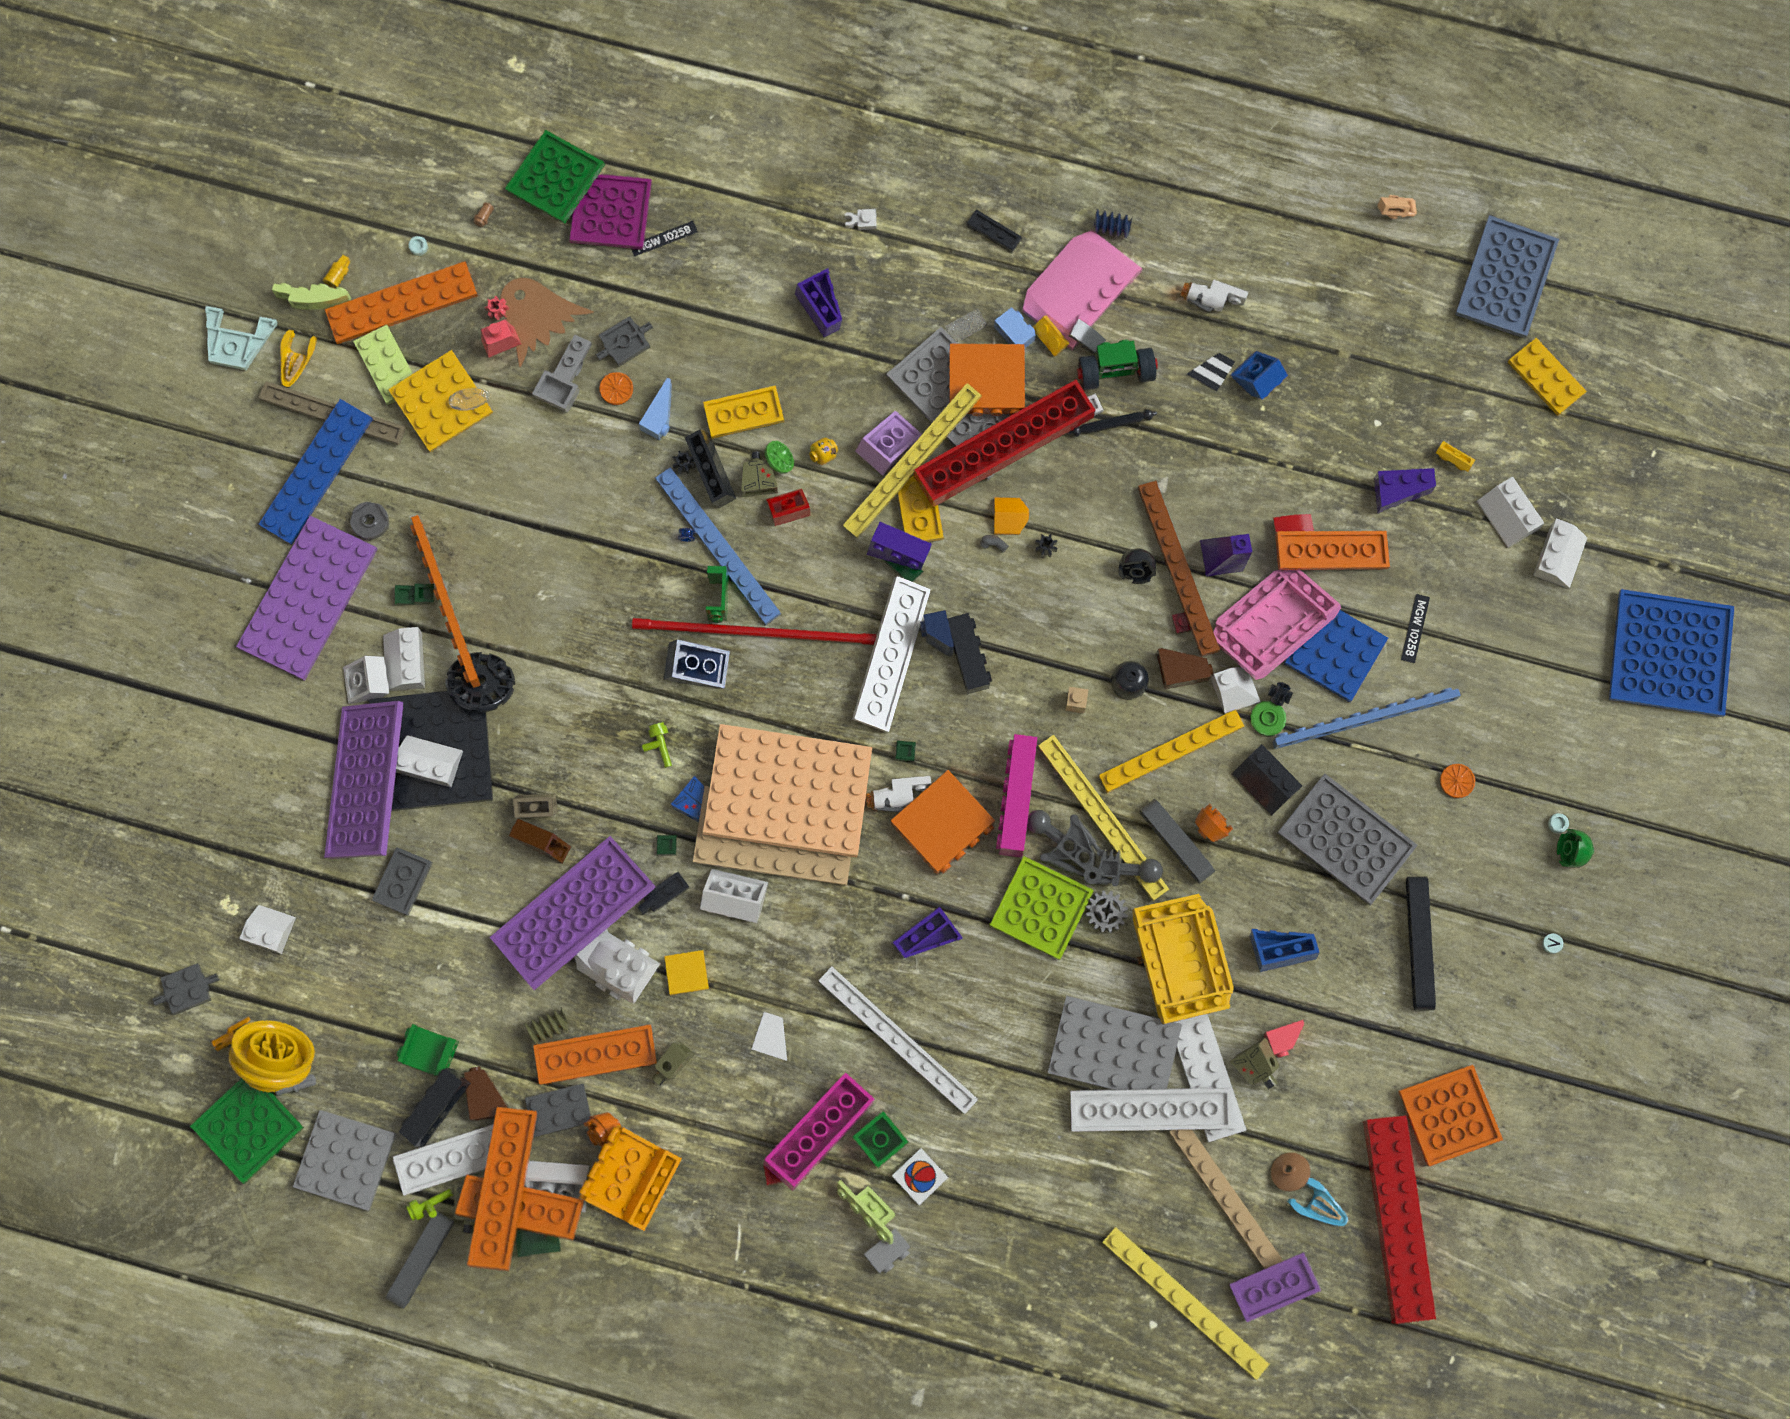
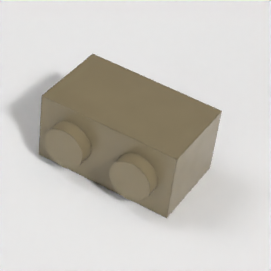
M556 793L517 795L513 798L515 818L554 816L557 813Z

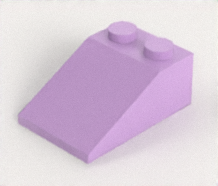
M894 411L862 438L855 452L883 476L898 463L922 434L899 413Z

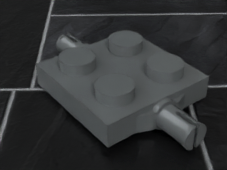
M629 316L599 334L605 349L596 354L597 358L600 361L609 355L620 367L650 348L644 333L653 329L652 324L648 322L639 327Z
M197 963L161 977L164 994L153 998L154 1004L157 1006L167 1002L171 1013L176 1015L211 1001L209 984L220 981L219 976L215 973L205 977L200 965Z

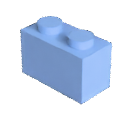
M1012 307L994 322V328L1008 344H1025L1026 348L1035 341L1034 328L1030 324L1027 325L1023 321L1024 318L1021 313L1015 311Z

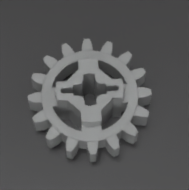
M1102 891L1101 896L1096 893L1094 895L1095 900L1090 898L1089 903L1091 905L1086 906V909L1090 912L1086 913L1085 916L1091 918L1088 924L1094 923V930L1099 927L1101 928V933L1107 929L1110 934L1112 928L1118 931V924L1123 926L1125 922L1122 919H1127L1128 917L1127 914H1124L1128 907L1122 906L1125 900L1119 901L1120 895L1117 894L1114 897L1113 891H1110L1109 895ZM1106 900L1104 904L1096 905L1099 901ZM1113 902L1118 906L1119 910L1115 909ZM1107 905H1109L1108 909L1110 913L1105 920V912L1103 911L1105 910ZM1094 914L1099 916L1101 922L1095 918ZM1118 919L1113 924H1108L1109 920Z

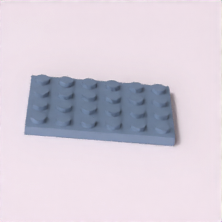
M1489 215L1455 315L1526 339L1559 239Z

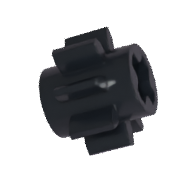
M679 450L677 457H672L673 461L676 462L673 464V468H678L679 474L682 472L689 474V470L695 468V464L692 463L694 459L692 456H689L688 450L686 453H681Z
M1041 534V540L1035 541V544L1038 545L1035 548V552H1040L1041 558L1044 555H1048L1051 558L1052 551L1057 552L1058 548L1054 546L1057 544V540H1053L1051 534L1045 537Z
M1278 682L1277 685L1272 684L1268 696H1271L1270 701L1278 706H1283L1284 702L1289 704L1293 694L1290 691L1291 687L1283 682Z

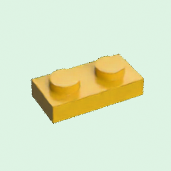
M1047 315L1043 316L1033 326L1035 334L1054 356H1058L1070 344Z
M1444 441L1436 451V454L1442 460L1450 461L1455 464L1456 468L1462 471L1469 472L1475 462V459Z

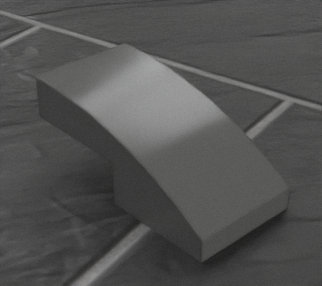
M1080 319L1076 320L1068 335L1082 344V348L1094 355L1097 345L1106 341L1102 335Z

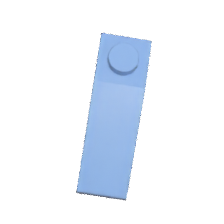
M669 378L665 380L639 423L641 431L659 441L662 436L667 435L670 429L672 384Z

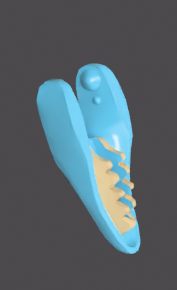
M1309 1178L1306 1183L1314 1192L1308 1206L1304 1208L1295 1199L1287 1200L1298 1213L1336 1226H1345L1348 1222L1347 1215L1326 1188L1312 1178Z

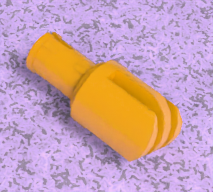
M249 1016L230 1026L226 1034L212 1040V1044L214 1047L216 1046L215 1050L217 1052L232 1043V1038L237 1031L235 1029L248 1023L251 1020Z

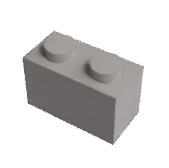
M896 1228L891 1231L893 1234V1243L891 1245L886 1241L880 1240L864 1254L879 1274L882 1271L886 1274L894 1267L892 1263L899 1258L901 1261L910 1254L908 1249L911 1247Z

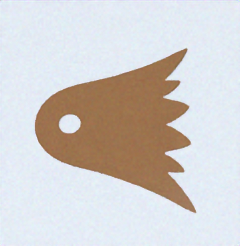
M517 278L510 281L501 293V299L504 298L506 301L505 305L509 307L505 314L507 321L515 328L521 345L516 346L519 367L523 364L528 346L532 351H535L536 339L548 346L550 343L549 330L555 333H565L561 320L574 322L575 320L570 315L594 313V311L567 301L542 284L529 278ZM523 290L525 292L524 299L517 300L514 297L515 292Z

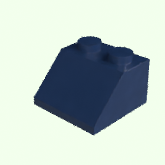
M946 610L924 614L923 621H920L921 636L926 638V643L949 657L953 656L954 645Z

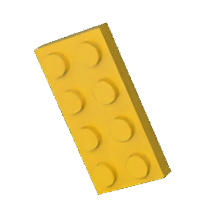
M1537 338L1507 362L1557 416L1587 392Z
M776 385L703 402L712 439L784 422Z
M913 475L898 492L904 532L927 542L944 540L938 505L935 507L931 506Z

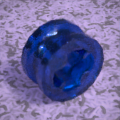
M690 528L679 529L680 535L678 540L683 542L695 541V537H693L695 530Z

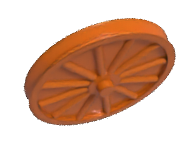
M610 373L600 383V394L609 404H623L633 394L632 381L624 373Z
M1452 764L1443 770L1440 776V785L1448 796L1463 798L1473 791L1475 776L1467 766Z

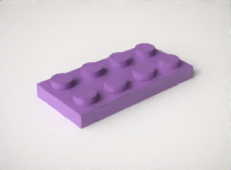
M1304 1252L1230 1283V1287L1246 1322L1321 1291Z

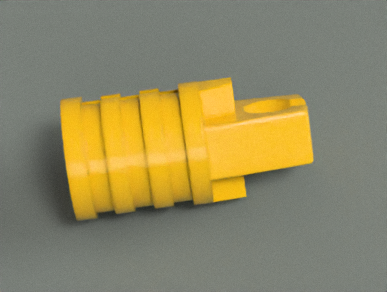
M342 255L337 263L334 262L331 269L323 278V282L334 289L339 287L349 271V257Z

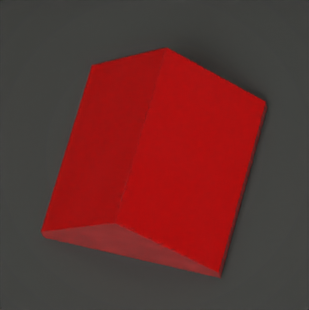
M802 489L766 499L774 526L811 516L810 506Z

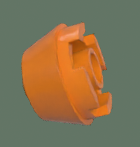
M1209 803L1205 808L1202 807L1195 820V824L1199 827L1197 831L1205 839L1208 837L1212 842H1216L1229 836L1233 827L1231 825L1227 827L1226 818L1216 808L1212 811V805Z
M605 1112L590 1116L584 1125L589 1128V1131L586 1133L594 1146L599 1144L603 1148L604 1144L609 1142L607 1138L613 1127L616 1128L617 1125H620V1122L610 1113Z

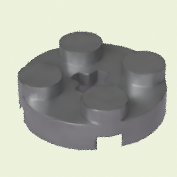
M363 502L354 508L350 524L353 531L364 540L376 539L382 536L389 528V516L382 505ZM367 517L375 518L372 524H365Z

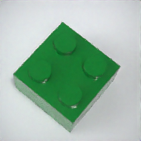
M884 1111L853 1136L854 1141L877 1169L909 1144V1141Z

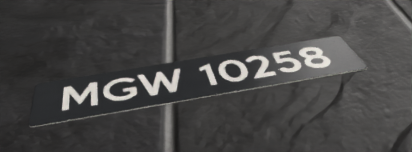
M690 221L646 238L643 250H631L634 257L695 234L698 230L694 221Z
M1416 594L1401 658L1403 661L1411 663L1416 661L1430 597Z

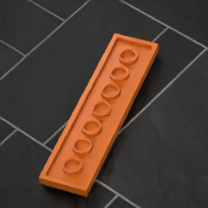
M464 261L327 308L325 312L338 345L367 335L385 325L390 327L466 301L478 295L467 264Z
M497 1107L467 1263L468 1267L509 1271L537 1120V1111Z

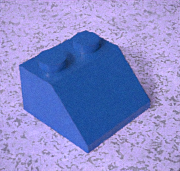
M1258 351L1254 352L1231 374V377L1245 391L1261 400L1267 397L1288 376L1279 359Z

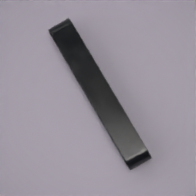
M1411 876L1406 878V899L1414 1011L1435 1010L1436 995L1429 882L1427 876Z

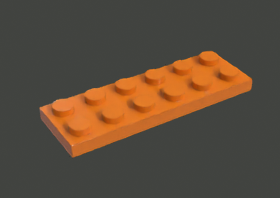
M1277 531L1275 533L1278 570L1390 568L1387 531Z
M651 1024L533 1045L539 1085L651 1066L657 1063Z
M466 1175L455 1211L457 1216L476 1220L484 1178ZM524 1187L517 1229L573 1241L584 1201L578 1198Z

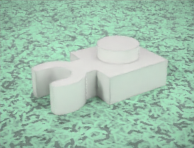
M876 209L857 210V215L850 212L845 213V219L852 220L851 222H845L846 228L858 225V230L877 229Z

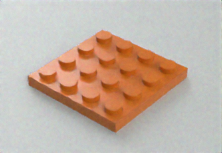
M1474 1065L1398 1091L1428 1167L1503 1140Z

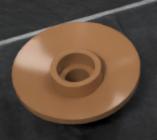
M1290 1152L1279 1156L1271 1167V1178L1274 1184L1283 1191H1297L1304 1187L1310 1178V1165L1298 1153ZM1288 1167H1292L1290 1172H1286Z

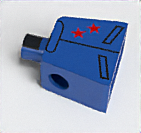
M694 776L671 803L672 808L699 822L704 785Z

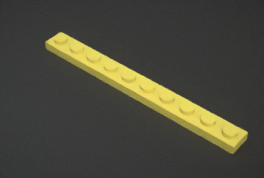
M967 383L843 526L856 538H859L914 475V469L921 466L977 403L982 397L981 394Z
M1052 735L1038 745L1042 754L1116 853L1120 850L1122 861L1130 864H1141L1142 861L1146 860V857L1057 738ZM1134 876L1152 901H1155L1169 891V888L1161 878L1155 883H1146L1140 876Z
M1115 1227L1102 1243L1255 1380L1270 1365L1120 1230Z

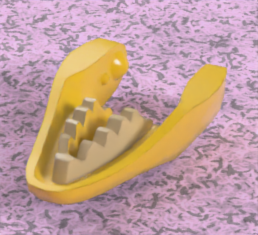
M288 330L284 334L280 349L281 382L283 386L291 387L308 365L317 343L315 336L310 338L307 354L304 355L291 350L292 341L295 337L294 331Z

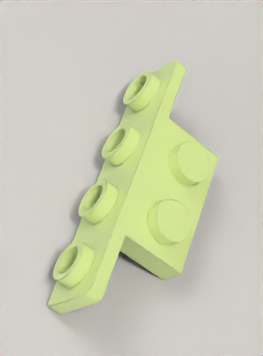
M839 1180L837 1182V1194L842 1200L846 1199L850 1203L851 1209L856 1214L860 1213L866 1225L870 1228L873 1227L877 1231L878 1237L883 1242L886 1241L891 1245L893 1243V1234L885 1225L895 1217V1213L869 1186L856 1196Z

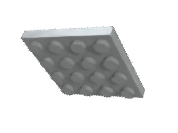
M320 1110L293 1187L370 1211L396 1133Z

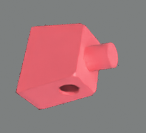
M507 320L492 323L481 330V340L488 357L521 345L515 328Z

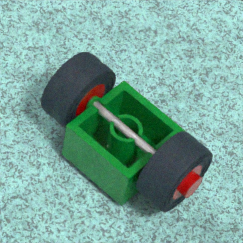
M1120 340L1118 343L1112 344L1104 342L1097 345L1095 356L1079 357L1077 377L1083 390L1099 388L1100 379L1134 375L1135 370L1141 383L1156 380L1158 362L1152 348L1136 350L1134 341Z

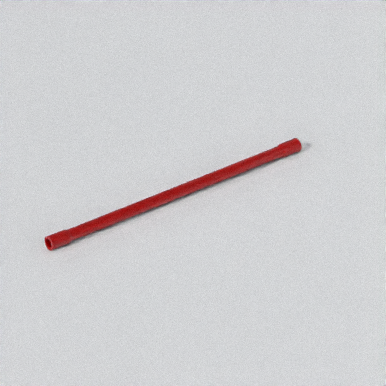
M633 618L632 629L638 630L652 629L861 643L864 645H874L877 634L871 633L856 634L660 621L644 618Z

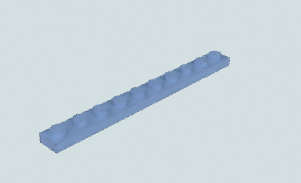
M671 467L655 477L658 484L720 566H727L729 578L763 623L767 625L780 616L781 612Z
M1446 688L1441 690L1440 694L1428 693L1423 695L1421 699L1410 698L1399 705L1397 702L1386 705L1384 709L1379 710V707L1368 710V713L1362 715L1360 712L1354 713L1348 719L1343 720L1340 717L1331 720L1332 723L1324 724V722L1317 723L1311 729L1306 730V727L1296 729L1295 733L1292 734L1287 732L1276 735L1277 738L1272 743L1274 749L1286 747L1456 701L1461 695L1459 689L1452 690V688Z

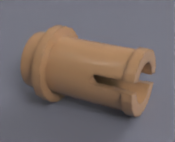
M484 202L479 213L474 216V223L480 227L487 225V219L494 210L493 206Z

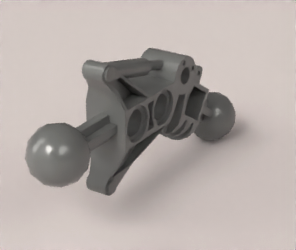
M1035 810L1028 815L1027 826L1031 832L1035 834L1044 833L1058 844L1050 853L1042 854L1040 856L1041 861L1052 864L1073 874L1074 872L1084 877L1085 881L1089 884H1112L1113 886H1118L1121 875L1140 876L1146 883H1155L1162 877L1163 868L1160 862L1155 859H1146L1141 864L1122 863L1120 850H1118L1116 855L1113 849L1110 854L1107 853V849H1100L1096 844L1095 838L1076 814L1070 816V827L1066 835L1051 824V819L1047 812ZM1067 840H1071L1074 843L1072 851H1068L1065 848ZM1093 847L1097 851V855L1102 857L1099 867L1095 866L1096 853ZM1083 852L1088 853L1090 856L1087 863H1083L1080 859V855ZM1072 859L1079 866L1085 869V872L1075 869V866L1068 864L1062 860ZM1092 872L1096 873L1095 879L1091 877Z

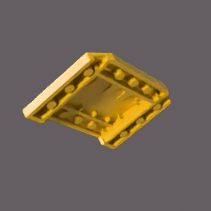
M1195 894L1132 909L1134 927L1157 1014L1162 1024L1229 1009L1234 987L1213 910L1203 902L1201 896Z

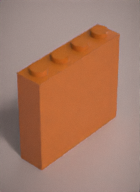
M950 344L949 403L968 383L982 397L967 414H972L973 416H982L983 414L1001 416L1002 414H1009L1011 416L1024 409L1025 344Z
M949 770L891 820V825L937 875L940 872L943 874L951 868L950 863L955 859L959 861L966 854L964 851L969 846L971 848L975 847L980 842L979 838L983 834L988 835L994 829L993 825L995 824L992 816Z

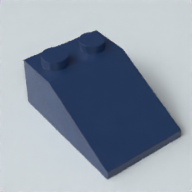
M682 640L669 642L663 680L724 689L730 651Z

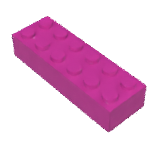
M1014 734L1013 740H1009L1007 755H1011V758H1007L1005 774L1009 775L1004 780L1003 792L1006 793V796L1002 797L1000 810L1004 812V815H1000L998 830H1002V833L998 834L996 843L999 855L1019 858L1023 856L1037 737Z
M845 1072L764 1159L763 1165L791 1191H794L873 1105L875 1099Z

